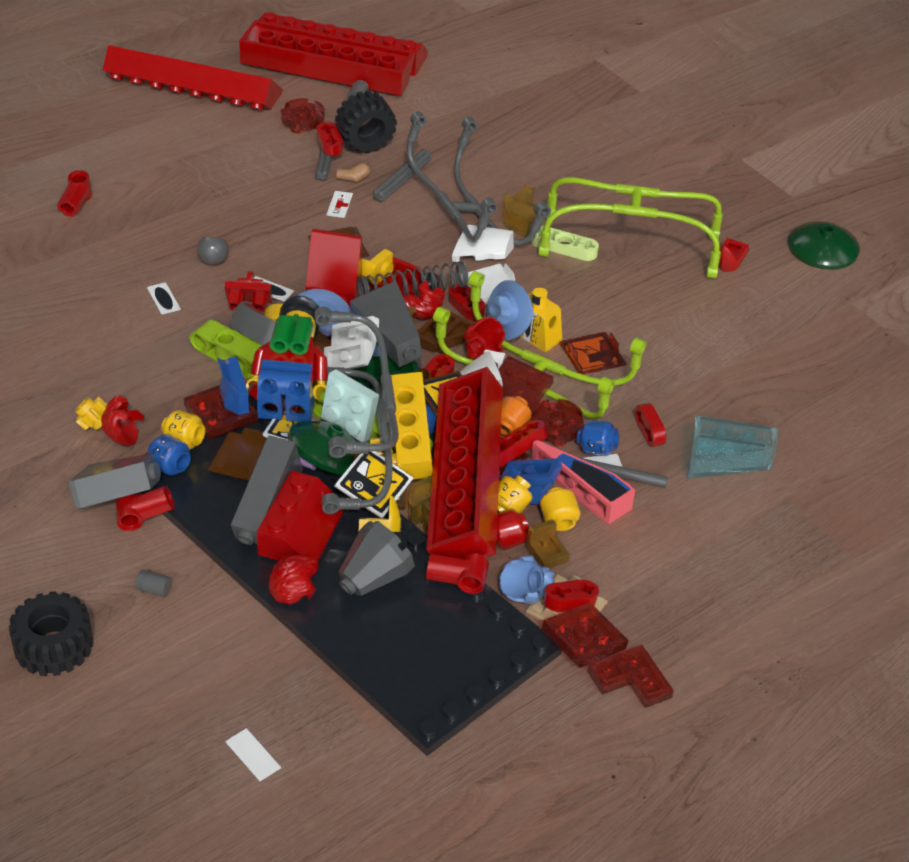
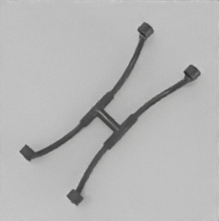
M414 112L410 117L412 126L407 137V157L409 163L420 179L436 194L437 199L451 217L459 223L468 241L476 243L487 225L490 228L499 229L490 220L491 215L498 210L496 202L488 197L479 204L474 196L468 193L460 176V162L464 147L467 146L471 133L476 131L478 124L472 117H466L462 121L464 129L458 143L459 148L455 158L454 174L456 183L466 202H454L443 191H440L420 170L414 160L412 152L413 143L416 142L420 128L424 127L427 121L421 112ZM540 201L535 205L534 212L536 214L530 227L529 235L524 239L513 238L514 245L528 244L533 240L536 233L539 232L544 219L551 213V208L546 202ZM459 211L475 212L479 217L477 231L474 236H472Z
M323 306L315 311V320L319 326H327L331 322L351 323V321H357L367 325L372 330L378 343L382 368L381 388L377 379L369 373L344 369V367H328V376L330 372L336 369L347 376L363 378L373 385L375 392L379 394L377 417L382 442L380 444L352 442L337 436L331 438L328 442L329 454L334 458H341L346 453L368 454V452L384 451L385 480L379 494L368 500L339 498L336 494H326L321 499L322 510L327 514H334L339 510H360V508L371 507L386 497L391 486L393 474L391 448L398 441L399 431L395 415L397 409L392 376L389 374L386 346L379 328L367 317L351 314V312L331 311L328 307Z

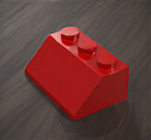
M291 470L257 530L258 555L279 561L283 556L287 555L304 556L309 554L317 562L319 561L345 510H339L334 514H327L322 510V497L326 494L334 493L318 477Z

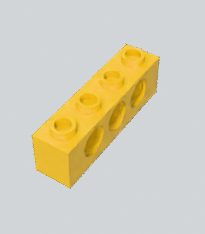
M422 372L391 375L397 409L395 415L399 431L398 441L393 446L396 447V453H392V463L412 476L413 480L432 478L433 469Z

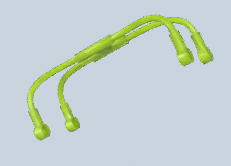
M575 177L560 178L553 183L547 199V205L551 208V213L545 218L547 220L544 228L541 230L539 256L548 257L550 225L558 216L577 210L613 211V213L633 216L669 218L700 228L709 235V240L713 242V250L711 251L706 277L717 278L721 254L719 235L723 214L721 213V204L714 196L696 192L660 191L657 188L625 184L612 185ZM574 183L632 195L631 205L616 203L614 205L576 204L556 210V190L561 184ZM642 196L652 198H695L712 202L715 205L716 211L713 214L712 224L709 228L702 222L687 216L640 206Z
M473 271L469 277L468 284L471 286L470 300L472 301L473 313L476 320L482 318L478 302L481 298V287L485 281V275ZM438 307L433 315V320L436 322V337L438 338L441 350L446 355L453 357L454 360L469 365L474 360L458 355L446 346L444 338L446 337V325L450 317V311ZM637 337L633 340L630 346V352L632 353L630 361L631 370L625 377L610 379L604 376L600 379L566 369L564 365L529 350L519 349L504 340L501 346L535 365L525 377L513 371H505L503 369L500 370V376L543 396L547 395L582 416L590 419H599L609 407L610 394L614 386L625 384L636 375L637 370L640 368L642 354L647 342ZM547 369L561 376L566 375L580 381L597 384V391L600 392L599 410L596 413L587 411L556 392L549 390L548 386L535 380Z

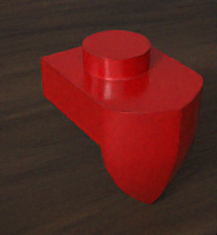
M727 238L720 247L721 254L718 268L725 272L737 270L749 252V244Z

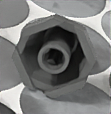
M368 521L360 529L338 572L341 579L339 582L340 586L350 595L355 593L362 596L408 574L415 567L411 552L407 547L401 551L398 546L401 540L379 521L374 523Z

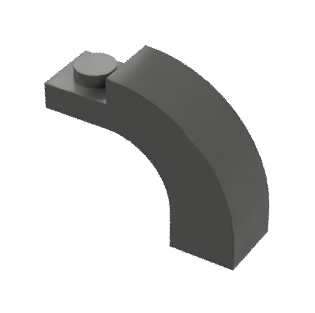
M242 301L235 308L229 326L257 343L264 345L271 341L276 320Z

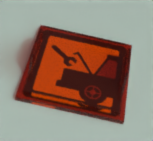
M605 331L559 341L560 346L577 373L586 375L626 366L627 364L619 353V343L612 333L608 336Z

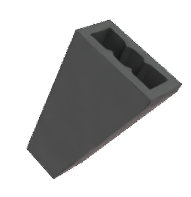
M395 281L350 301L352 314L379 318V330L385 342L387 355L399 367L422 357L419 334Z
M268 435L231 523L233 533L238 541L247 545L257 544V530L291 470L302 473L303 468L296 442Z

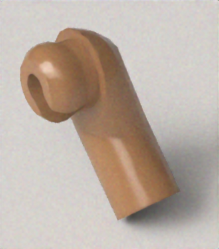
M359 163L351 169L338 168L336 178L359 182L369 175L370 167L366 163Z

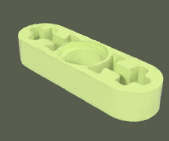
M541 226L539 232L536 233L531 241L537 248L540 247L541 230L544 226ZM550 228L549 251L584 261H592L597 258L599 244L594 239Z

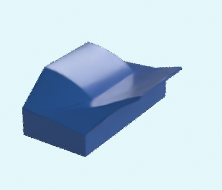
M232 357L227 360L217 358L222 374L219 390L224 407L237 415L249 413L248 391L238 358Z
M559 458L510 461L500 480L504 476H510L515 479L519 475L531 485L528 490L532 494V501L529 504H540L541 499L558 477L562 464Z

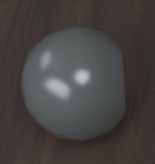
M203 237L197 246L199 258L209 265L222 263L227 258L229 252L227 242L220 238Z

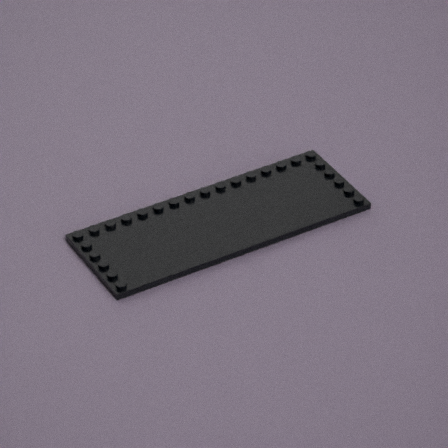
M248 395L249 413L237 415L225 408L202 421L205 426L204 439L201 444L190 449L191 460L185 471L173 476L161 472L160 481L149 490L139 492L142 495L167 486L174 500L175 509L162 514L426 756H429L562 654V645L486 583L480 593L469 594L462 591L458 584L426 579L430 557L427 551L428 536L401 513L400 532L393 533L401 540L398 544L401 551L407 547L412 554L415 567L408 574L362 596L355 593L350 595L344 591L339 584L341 579L338 572L359 533V519L380 518L367 508L345 510L318 561V570L311 578L312 584L316 587L314 595L311 599L303 596L297 603L293 604L277 602L270 594L269 578L274 565L278 561L258 555V545L256 543L247 545L238 541L231 527L249 481L208 471L229 431L242 434L244 428H249L264 433L272 419L257 418V399L251 395ZM265 405L266 410L275 411L269 405ZM302 466L303 474L318 477L339 498H351L335 487V484L342 475L325 471L319 467L312 470ZM389 511L383 517L384 519H389Z

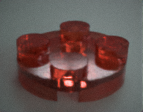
M298 98L286 102L285 108H281V121L293 133L317 129V126L325 120V108L318 101H315V104L308 103L306 98Z
M550 399L538 402L531 410L532 417L530 421L542 420L548 434L544 441L551 442L555 447H563L567 442L577 438L578 430L583 428L584 419L582 418L583 413L576 404L565 399H558V403H549Z

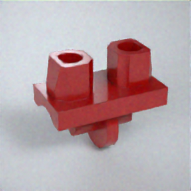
M248 271L247 278H238L237 281H225V292L230 310H235L240 302L248 301L252 302L251 305L260 312H265L268 303H272L271 284L263 283V279H254L253 271Z

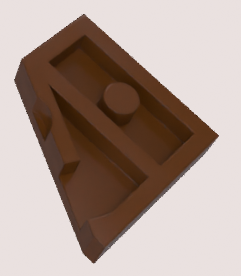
M450 312L446 325V337L444 338L446 346L451 347L464 343V333L473 322ZM432 317L417 332L420 338V345L432 352L441 350L436 337V322Z

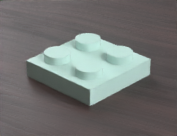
M335 369L328 376L321 418L329 423L340 425L352 437L361 442H366L371 437L379 394Z

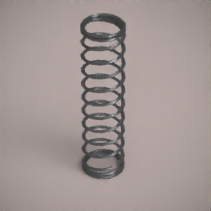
M463 261L453 262L451 266L444 263L442 268L439 265H434L432 269L425 266L423 271L418 267L413 272L406 269L404 274L398 270L394 276L390 272H387L385 277L378 273L375 279L371 275L367 277L360 276L358 279V291L360 296L370 292L369 277L373 280L374 290L378 289L376 283L378 276H381L384 281L383 286L387 285L386 278L388 274L393 278V282H396V275L400 273L403 278L404 295H407L409 290L405 275L409 271L412 275L413 292L417 295L418 285L415 272L416 270L421 272V280L423 282L426 281L424 272L427 268L431 271V285L434 290L437 288V281L434 275L435 267H438L441 271V286L446 291L447 282L443 272L444 266H448L450 269L451 287L453 289L456 288L457 279L459 286L466 288L469 281L468 270ZM454 264H456V267H455L456 278H455V274H454V272H453V265H454ZM460 270H461V273H462V276H463V282H462V279H461Z

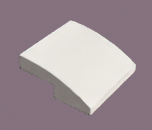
M374 316L367 317L379 328V318ZM357 321L332 325L331 346L324 347V355L327 357L328 367L354 369L367 366L372 358L377 342L372 330L367 325Z

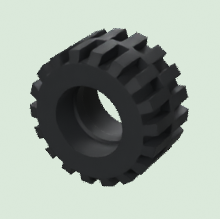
M360 91L355 96H348L349 99L341 103L342 107L337 109L338 115L335 116V125L347 146L353 151L356 150L357 153L364 151L366 154L371 153L372 150L378 151L381 146L385 147L387 145L386 142L392 140V134L396 132L395 125H397L396 116L385 99L376 92L372 94L371 91H365V93ZM371 119L367 124L360 126L364 121Z
M54 591L49 592L48 595H43V593L37 594L34 599H26L24 601L25 605H18L15 609V614L11 615L9 632L16 660L18 659L19 665L22 668L27 667L28 672L32 674L38 671L40 676L47 677L48 673L58 676L62 671L66 670L67 673L73 671V666H80L84 663L83 657H89L91 653L90 647H93L91 623L87 607L84 603H80L79 598L75 596L70 598V595L64 592L58 595ZM50 632H59V633L54 634V635L43 636V635H45V634H47V633H50Z

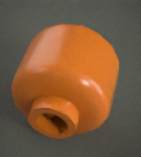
M508 396L502 399L501 435L506 436L530 421L532 417L531 410L528 407L527 401L522 397Z

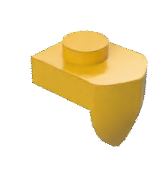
M387 249L381 251L370 261L362 259V276L367 277L371 275L375 279L378 273L385 277L387 272L392 273L393 252ZM381 276L377 277V284L383 280ZM369 277L368 282L374 284L373 280Z
M390 496L389 519L360 518L359 531L368 521H372V523L379 521L392 532H400L401 518L394 497Z

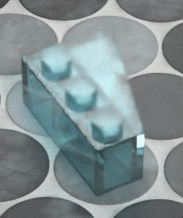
M696 416L691 437L687 479L771 470L777 452L779 428Z

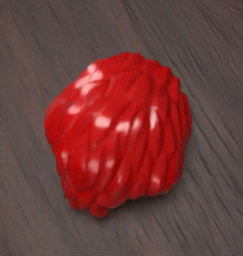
M423 281L418 287L419 297L415 296L411 291L410 294L403 296L408 311L411 307L416 308L412 316L420 319H429L433 317L438 307H442L445 291L441 287L430 290L429 283Z
M488 316L476 320L464 333L463 338L465 339L467 350L466 356L472 360L480 357L485 350L501 353L504 350L501 345L505 340V331L501 322L493 317Z
M118 395L108 402L101 419L102 430L114 442L123 446H133L138 439L139 433L135 422L137 420L143 421L145 416L139 410H128V400L124 396Z
M309 554L304 556H283L274 565L270 574L269 590L272 597L277 602L286 604L297 603L303 596L311 599L316 591L311 578L318 570L319 564L317 560L313 559Z

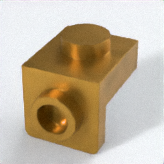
M553 519L531 526L528 529L526 546L536 562L542 567L548 568L569 562L570 556L556 536L557 524Z

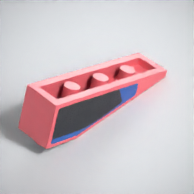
M539 440L533 442L531 460L559 458L562 469L555 482L562 488L572 491L578 501L609 525L632 510L635 489L628 482H625L610 471Z

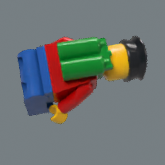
M297 295L290 297L283 303L280 308L279 317L274 325L271 341L262 345L254 353L250 372L253 376L252 379L247 381L246 388L248 391L251 384L258 386L257 418L282 420L286 405V421L301 422L311 420L315 405L314 397L320 402V393L324 390L326 391L325 381H328L327 357L319 346L313 345V340L316 338L320 328L315 320V311L319 306L306 296ZM314 381H317V385L314 387L312 393V385H314ZM273 404L278 409L276 411H268L265 409V405ZM292 407H303L305 412L302 414L294 413Z

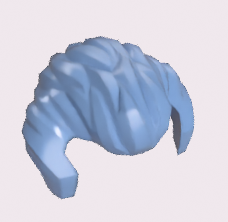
M533 555L520 556L519 559L512 560L504 566L499 577L500 590L512 601L535 604L544 595L546 586L554 583L555 573L548 567L538 565Z

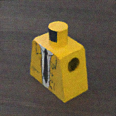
M535 288L528 294L533 306V318L530 326L520 337L546 353L562 342L561 308L547 299L548 292L546 289Z

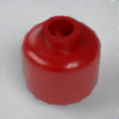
M511 508L498 513L496 544H498L501 550H509L527 541L529 526L523 512L518 513L515 509Z

